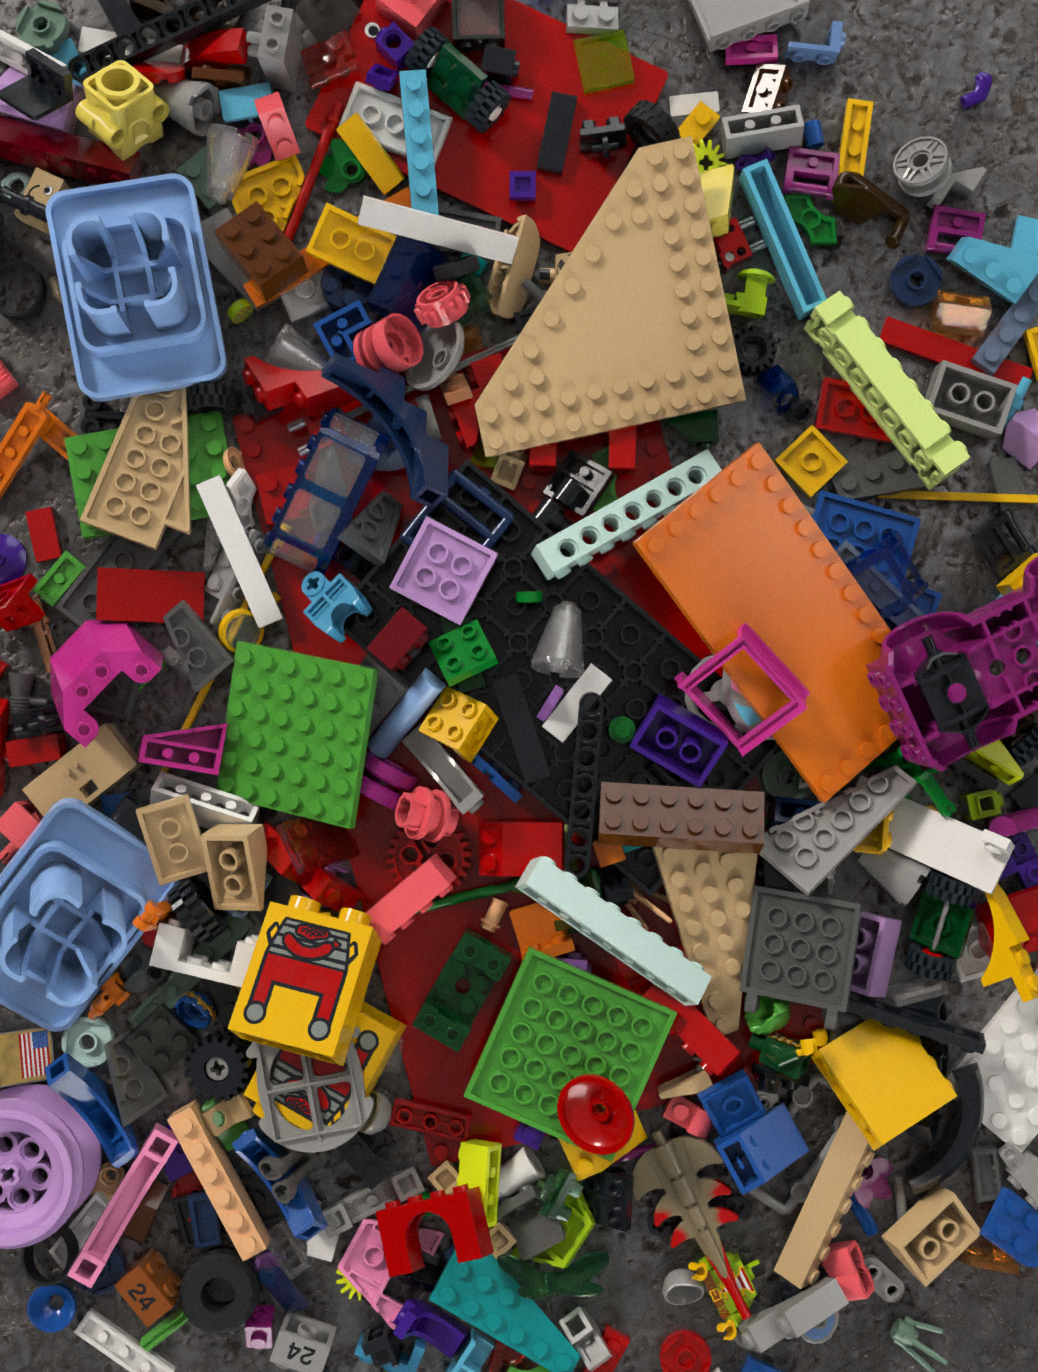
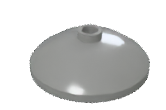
M457 321L440 328L427 326L420 333L424 345L423 357L421 362L405 371L406 381L418 391L433 389L448 379L456 369L465 343L463 328Z

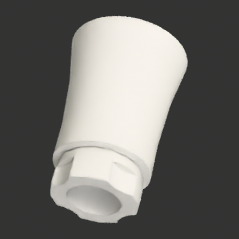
M524 1145L511 1159L500 1167L498 1201L505 1197H510L525 1185L545 1178V1172L539 1159L527 1145Z

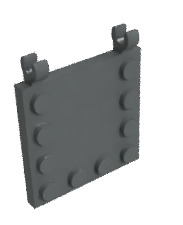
M754 885L739 990L747 992L744 1011L751 1013L759 1011L760 995L827 1009L824 1028L836 1030L839 1024V1011L845 1013L848 1011L863 904L811 894L807 896L800 892Z

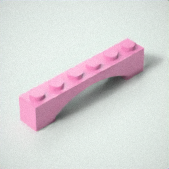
M159 1123L155 1124L139 1154L134 1159L70 1266L67 1276L92 1288L131 1217L176 1147L178 1140L172 1130Z

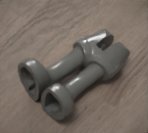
M292 1150L282 1158L267 1156L259 1162V1171L265 1179L277 1180L302 1158L304 1159L303 1163L294 1172L280 1179L272 1187L273 1196L280 1203L287 1204L294 1199L300 1181L311 1171L321 1170L333 1150L315 1153Z

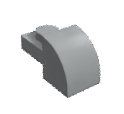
M581 1306L559 1321L572 1346H575L589 1371L592 1372L613 1356L601 1336V1330L588 1312Z

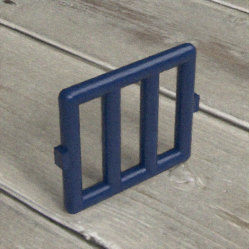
M454 469L448 474V492L455 483H458L502 519L493 530H490L450 497L446 496L440 504L485 538L481 545L491 550L514 521V514L491 497V492L484 486L480 488L460 471ZM424 505L400 535L401 541L410 547L415 539L413 537L414 534L421 527L426 516L433 519L430 514L434 509Z

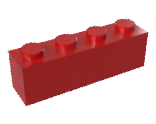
M655 984L643 995L677 1011L669 1034L671 1036L677 1034L683 1040L680 1045L691 1056L695 1053L702 1060L700 1066L710 1076L713 1073L721 1076L742 1054L696 1005H683Z

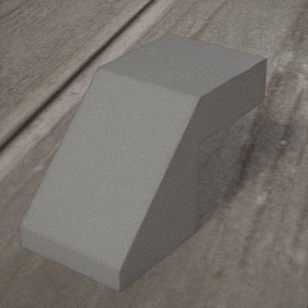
M979 167L952 173L946 185L936 193H933L926 205L931 209L935 205H940L949 190L966 200L974 191L987 169Z

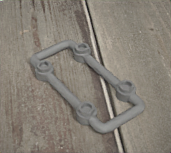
M814 1072L809 1076V1087L797 1086V1091H791L792 1101L787 1110L792 1119L800 1108L808 1107L812 1103V1090L818 1082L834 1092L821 1072ZM845 1114L835 1118V1132L804 1177L796 1179L790 1184L789 1192L791 1196L785 1204H782L759 1187L748 1193L781 1215L791 1214L798 1203H805L811 1190L810 1186L818 1175Z

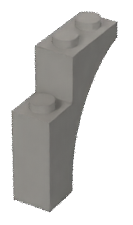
M420 724L402 742L439 783L463 815L467 811L473 814L484 803L481 798L485 794L440 742L419 731Z
M824 1277L795 1296L766 1310L752 1314L746 1320H742L736 1327L737 1334L734 1340L739 1347L762 1353L786 1336L800 1337L842 1309L849 1302L836 1278Z

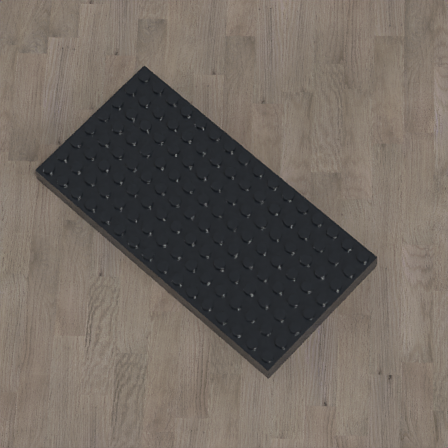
M467 459L458 471L480 488L484 486L491 492L490 496L512 512L515 517L514 521L491 548L492 551L498 553V556L467 614L469 622L475 619L478 620L498 661V664L482 671L486 687L463 693L487 704L499 718L480 750L568 825L577 725L562 743L542 727L544 722L536 716L556 685L562 688L564 693L555 708L591 663L611 678L612 681L600 695L603 699L604 709L592 832L593 842L598 838L601 782L665 786L648 769L654 761L629 747L632 739L626 743H618L610 737L608 732L610 722L616 717H628L633 721L636 732L659 694L687 709L685 692L679 689L675 677L682 671L689 676L691 670L701 659L591 564L587 563L581 567L576 564L570 568L571 572L560 579H557L555 576L547 580L531 553L537 544L555 534ZM455 483L449 490L448 497L490 530H493L502 519L458 483ZM440 503L430 514L437 522L479 544H482L485 538ZM400 537L390 547L385 563L380 567L375 565L356 587L366 597L372 612L367 617L364 614L353 613L344 622L346 634L368 653L371 652L366 648L401 607L430 630L427 634L430 637L428 642L444 635L440 614L389 588L410 548L401 541ZM560 549L562 555L571 557L568 550ZM543 591L542 602L518 603L516 602V592ZM428 642L403 671L400 669L397 671L391 670L411 687L423 670L427 668L444 682L446 687H449ZM714 671L698 683L697 687L702 692H709L713 684L722 679V677ZM515 674L518 675L551 776L525 784L492 684L494 681ZM458 684L450 687L459 692ZM440 693V694L438 695V697L434 700V702L430 705L431 708L434 706V704H435L436 701L438 700V698H439V696L441 695V693ZM598 699L588 711H594L598 708ZM698 707L699 711L703 714V716L708 721H711L710 718ZM719 709L733 725H736L728 710ZM591 723L585 724L581 729L582 735L586 738L593 737L597 731L596 726ZM729 740L727 747L700 788L743 790L780 746L775 740H764L742 757L738 748ZM585 750L579 755V761L582 764H590L594 760V754L591 751ZM586 777L580 778L576 783L577 788L581 791L589 790L592 785L591 780ZM685 779L678 785V787L699 788ZM579 804L575 807L574 813L577 817L582 818L588 815L589 808L584 804ZM577 831L576 833L586 841L587 835L582 831ZM641 847L624 853L626 860L614 863L613 865L651 897L663 883L652 847Z

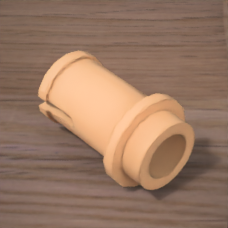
M493 897L485 917L480 919L482 921L481 927L495 933L496 929L500 928L498 924L509 904Z

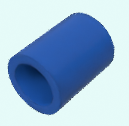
M815 119L804 123L807 149L813 150L825 145L820 120Z

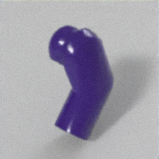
M980 72L976 75L974 91L960 97L963 108L966 109L987 98L993 83L990 74Z
M767 148L758 156L745 154L736 160V168L742 171L743 168L765 159L770 163L775 159V155L770 148Z

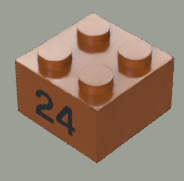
M151 1247L126 1268L114 1287L148 1328L174 1306L179 1297L182 1280L177 1273L172 1272L168 1268L163 1255L160 1252H155Z

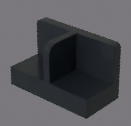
M611 864L602 868H595L601 880L600 889L604 901L621 906L627 904L629 899L634 898L633 887L626 875L616 866Z
M386 1321L366 1329L362 1349L365 1356H371L375 1366L380 1367L391 1362L394 1368L399 1366L402 1347L398 1337L393 1334L395 1329L390 1328Z

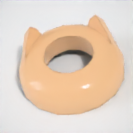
M235 447L228 448L223 454L224 467L231 477L238 468L245 469L242 452Z

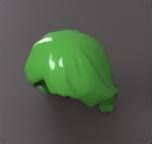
M747 992L745 993V997H744L745 1002H746ZM760 995L759 1011H756V1013L744 1011L746 1013L744 1016L746 1024L750 1031L766 1037L768 1034L770 1035L772 1032L784 1027L791 1017L790 1002Z

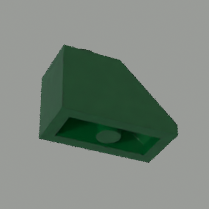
M705 410L663 419V423L689 447H697V450L705 451L713 449L712 446H716L719 442L717 410Z

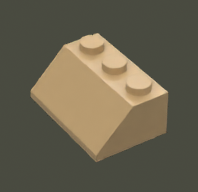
M939 1184L925 1194L881 1237L905 1267L927 1287L980 1236L981 1230L955 1193Z

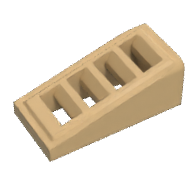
M694 1068L657 1085L656 1088L660 1098L665 1099L696 1094L713 1084L704 1069L698 1071Z

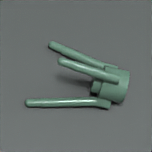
M905 1316L904 1320L898 1318L894 1322L890 1331V1337L893 1339V1342L901 1346L929 1372H935L910 1346L914 1345L942 1364H948L946 1359L917 1341L918 1331L915 1330V1327L942 1334V1328L915 1321L908 1316Z

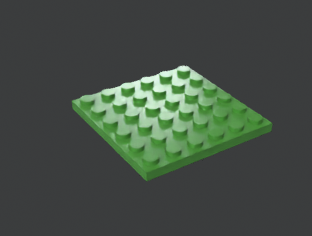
M237 641L225 722L228 725L216 789L242 797L250 804L348 829L355 828L379 669L245 641Z
M529 946L467 1085L464 1097L577 1146L566 1135L558 1118L557 1103L563 1087L577 1076L584 1074L599 1075L618 1085L628 1097L633 1111H635L677 1015V1011ZM616 1152L597 1156L612 1162Z

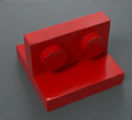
M31 573L0 585V627L6 632L40 621L46 614L28 595L38 582Z

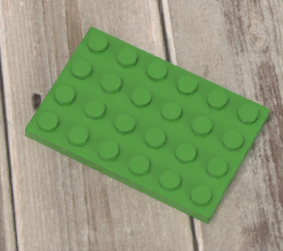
M220 411L188 416L191 520L210 517L196 485L218 475L221 476L224 485H226L231 478L223 464V454L228 449ZM119 428L64 438L79 521ZM80 521L84 540L113 535Z

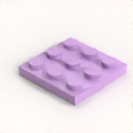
M426 516L389 588L462 625L498 553Z

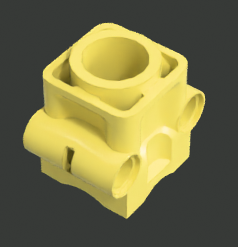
M123 60L115 61L84 80L83 85L86 99L77 105L75 115L88 127L89 132L93 136L104 142L120 159L126 160L134 155L141 146L153 143L163 137L162 122L169 114V105L154 93L152 82L129 63Z

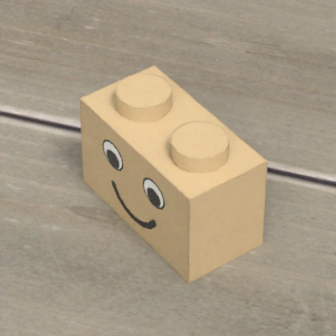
M36 167L23 195H31L35 201L47 205L52 195L71 188L65 180ZM15 210L14 214L21 222L50 235L48 223L31 215H22L20 210Z

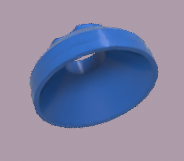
M63 1283L39 1286L30 1296L27 1305L28 1316L32 1324L39 1330L50 1333L66 1328L73 1320L77 1310V1300L74 1292ZM52 1295L61 1296L64 1301L63 1307H52L50 1297Z

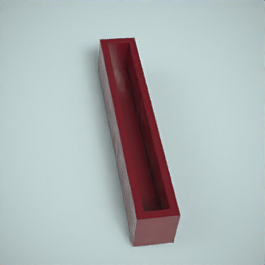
M0 115L1 159L96 184L138 179L143 172L140 152L138 151L123 161L104 142Z

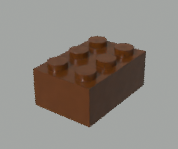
M257 201L214 230L223 250L266 302L309 272L303 255Z

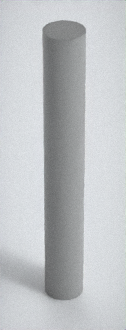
M900 1174L893 1175L897 1221L907 1212L904 1176Z

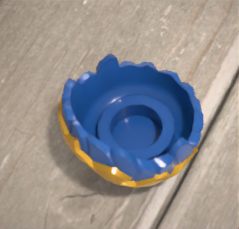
M186 992L175 1005L177 1014L189 1027L205 1030L215 1020L216 1011L213 1003L202 993Z

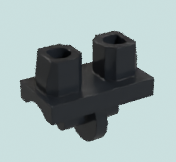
M619 116L609 117L606 120V126L597 127L596 121L593 120L582 122V129H580L581 153L602 152L603 159L605 160L609 159V151L627 147V125L621 122Z
M55 704L11 713L14 738L16 740L64 730Z

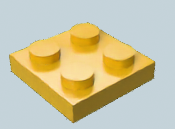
M811 425L773 462L809 499L848 461Z

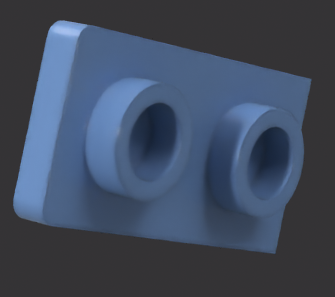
M832 21L828 30L826 45L788 42L784 57L790 58L794 62L808 60L816 61L820 65L835 63L840 49L844 48L846 32H842L843 22Z

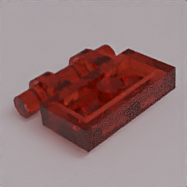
M347 30L300 51L306 73L311 78L308 81L312 90L320 86L325 88L330 85L331 81L340 77L346 78L351 75L352 71L359 69L358 62L355 59L356 53Z

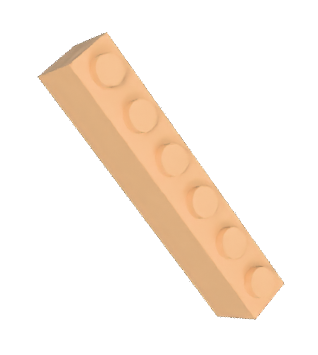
M196 1099L174 1111L167 1121L242 1261H245L267 1249L271 1236L218 1137L214 1138L202 1117L203 1113L200 1110L201 1106Z

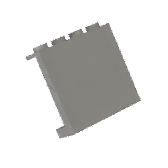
M688 0L710 52L717 49H726L731 44L742 40L748 41L764 32H773L780 26L797 23L807 17L810 0Z

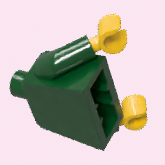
M825 1028L813 1030L812 1039L806 1037L802 1040H797L775 1031L767 1037L753 1033L748 1047L761 1052L759 1062L797 1080L807 1071L812 1054L817 1052V1046H824L828 1041V1036Z

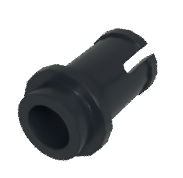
M656 762L648 768L665 786H678L683 780L680 776Z

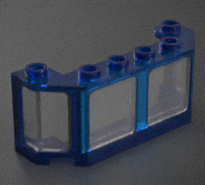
M334 408L330 412L325 411L319 424L322 427L317 436L311 435L306 449L310 451L305 460L300 459L294 472L298 474L294 484H288L283 494V497L287 500L283 508L278 507L271 520L275 525L272 531L269 530L263 542V545H266L265 553L273 554L310 573L317 571L324 576L340 543L337 537L348 526L375 467L391 438L389 435Z

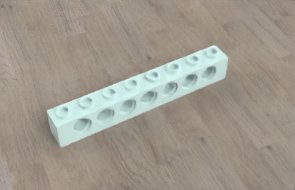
M707 449L537 544L531 555L547 580L555 576L557 579H560L570 573V568L576 564L581 567L593 559L592 555L600 551L601 554H604L615 546L614 543L621 539L623 542L629 540L636 534L635 531L643 527L646 530L657 523V518L662 515L665 517L717 475L721 468ZM689 477L694 478L697 484L692 483ZM668 489L674 490L677 496L670 494ZM647 500L652 501L656 508L650 507ZM625 512L631 513L635 520L629 519ZM604 524L610 525L614 532L607 531ZM582 537L590 538L593 544H586ZM560 549L568 550L571 557L562 555Z

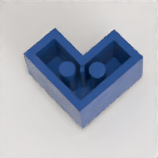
M357 300L313 323L330 358L334 353H337L356 362L352 342L356 334L371 326L372 323L360 300Z

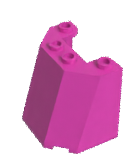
M86 620L50 657L51 694L64 730L86 748L97 736L99 725L84 709L121 671L135 682L146 683L150 681L162 669L164 654L128 622Z

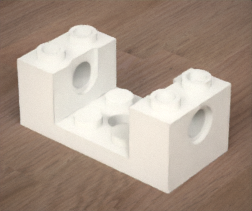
M176 916V918H169V921L159 923L149 965L242 987L259 935L252 934L251 937L246 936L244 941H237L233 961L219 959L218 962L208 960L209 956L193 953V956H191L195 937L190 934V930L186 929L183 926V922Z

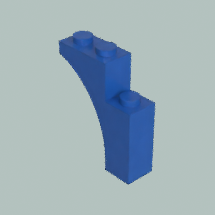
M64 1053L45 1067L48 1087L65 1099L85 1120L101 1143L111 1165L119 1169L139 1154L132 1122L125 1127L122 1126L118 1106L110 1101L105 1081L68 1053Z
M252 1128L243 1132L240 1138L232 1143L235 1152L256 1171L271 1193L272 1187L276 1182L297 1169L292 1166L277 1180L265 1179L259 1171V1162L267 1156L282 1158L287 1154L282 1145L274 1142L264 1132ZM307 1176L300 1181L297 1186L296 1195L289 1203L282 1204L276 1199L295 1238L308 1241L328 1227Z

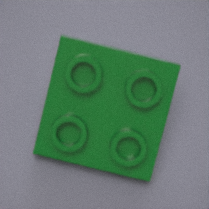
M477 619L428 642L449 687L498 664L497 658Z

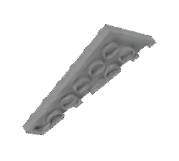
M895 765L867 779V782L855 788L851 787L843 791V794L829 799L825 803L821 802L793 816V819L779 826L775 825L769 828L764 833V846L760 855L804 894L809 896L916 786L917 781Z

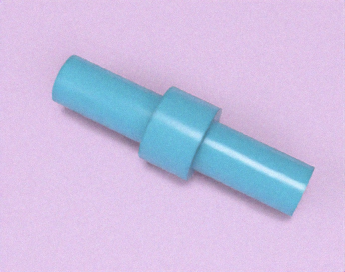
M1022 377L1017 386L1004 426L1005 428L1016 411H1020L1024 403L1022 399L1032 383V380L1026 377Z

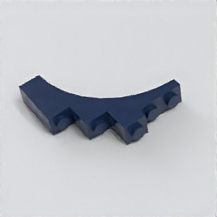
M334 353L322 368L321 377L351 394L376 417L395 443L405 464L410 485V498L434 509L448 495L449 445L426 435L427 411L404 401L405 377L384 367L375 372Z

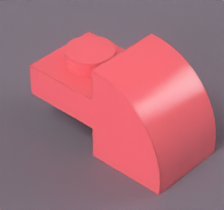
M685 1096L670 1098L662 1112L664 1118L685 1128L688 1133L702 1139L708 1138L714 1126L703 1105Z

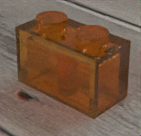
M937 290L929 314L931 330L940 334L954 333L966 338H982L992 312L990 299L986 296Z

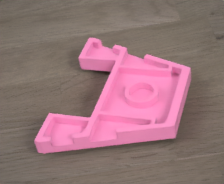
M364 1218L337 1268L357 1291L367 1299L373 1309L383 1317L389 1327L394 1330L396 1325L393 1321L404 1304L383 1293L390 1277L377 1219ZM419 1227L418 1235L421 1250L433 1256L444 1236V1232Z

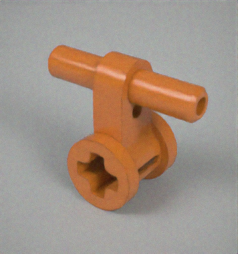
M118 972L112 975L100 988L103 993L90 1006V1011L88 1012L90 1020H96L98 1016L103 1015L114 1004L120 1007L133 994L124 989L125 983L120 979L121 975Z

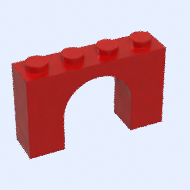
M637 425L604 432L609 441L608 470L613 472V474L635 475ZM558 443L530 448V472L557 471Z
M468 1184L452 1187L453 1192L447 1194L445 1189L430 1192V1197L423 1199L422 1194L408 1197L407 1203L401 1204L400 1199L384 1203L385 1208L376 1211L389 1277L413 1273L425 1267L418 1230L420 1221L426 1212L439 1215L448 1224L452 1233L458 1263L481 1259L494 1253L479 1186L469 1188Z

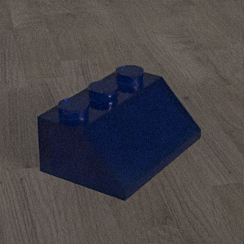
M397 235L367 300L370 310L385 317L392 313L402 314L418 329L421 322L414 312V309H416L415 304H417L416 299L424 289L439 282L435 279L433 267L447 262L449 259L427 242Z

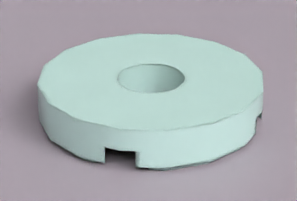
M83 1015L70 1028L64 1030L61 1039L62 1050L86 1068H94L107 1060L104 1044L115 1038V1033L111 1025L104 1018L98 1016L96 1020H90L88 1015ZM84 1035H90L94 1038L95 1044L93 1048H87L83 1045L82 1038Z

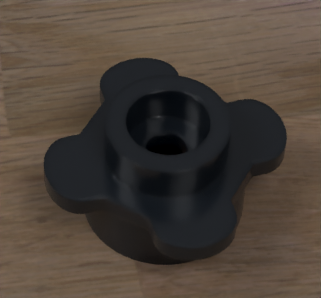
M797 396L791 397L789 399L788 411L784 413L785 419L787 421L794 420L800 424L806 423L811 416L813 402L810 399L801 400Z

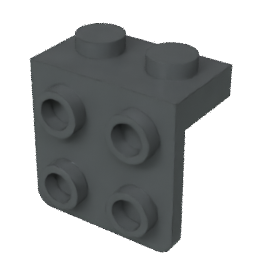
M528 1184L520 1188L519 1193L514 1197H506L498 1202L497 1221L508 1222L510 1230L517 1240L516 1246L522 1260L529 1261L565 1239L566 1233L548 1188Z

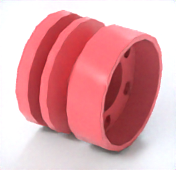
M392 313L356 334L353 341V352L356 362L375 372L384 367L399 374L421 362L424 354V345L416 326L404 315Z

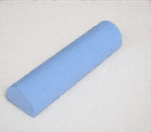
M425 668L370 737L367 744L369 750L377 757H389L446 687V684L429 669Z

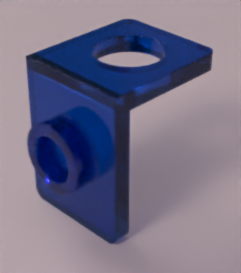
M779 365L773 366L756 377L757 381L772 396L776 412L779 415L788 411L790 405L789 403L781 405V400L785 395L792 394V397L797 396L800 399L795 381Z

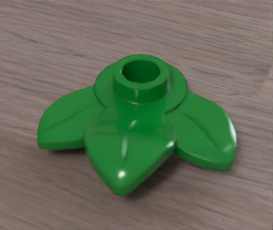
M332 139V154L325 156L319 172L328 178L325 190L339 193L344 191L349 184L360 182L365 175V168L345 141ZM352 166L357 168L355 175H349V168Z

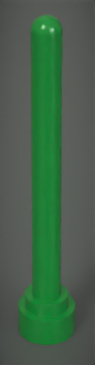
M521 876L512 877L511 881L448 895L444 898H435L432 900L434 904L427 911L510 891L524 894L515 887Z

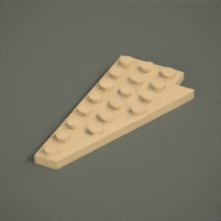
M187 388L131 398L81 515V523L157 550L166 527L190 535L191 502Z
M652 847L686 958L689 961L702 965L705 968L704 971L712 976L700 1000L704 1015L724 1035L734 1032L739 1027L742 991L739 990L753 898L757 854Z

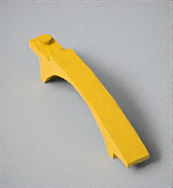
M932 805L925 806L934 811H937ZM997 883L992 894L984 892L993 916L994 945L990 962L980 980L983 987L1012 977L1024 1003L1038 997V976L1034 974L1030 965L1029 954L1021 945V943L1030 939L1007 895Z

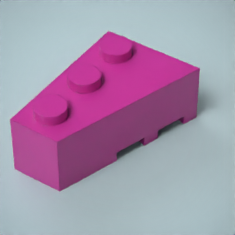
M228 723L141 735L136 762L218 775Z

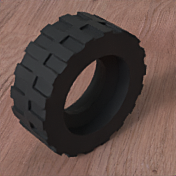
M639 100L623 118L624 123L627 125V134L638 148L681 138L679 129L670 116L661 107L648 100Z

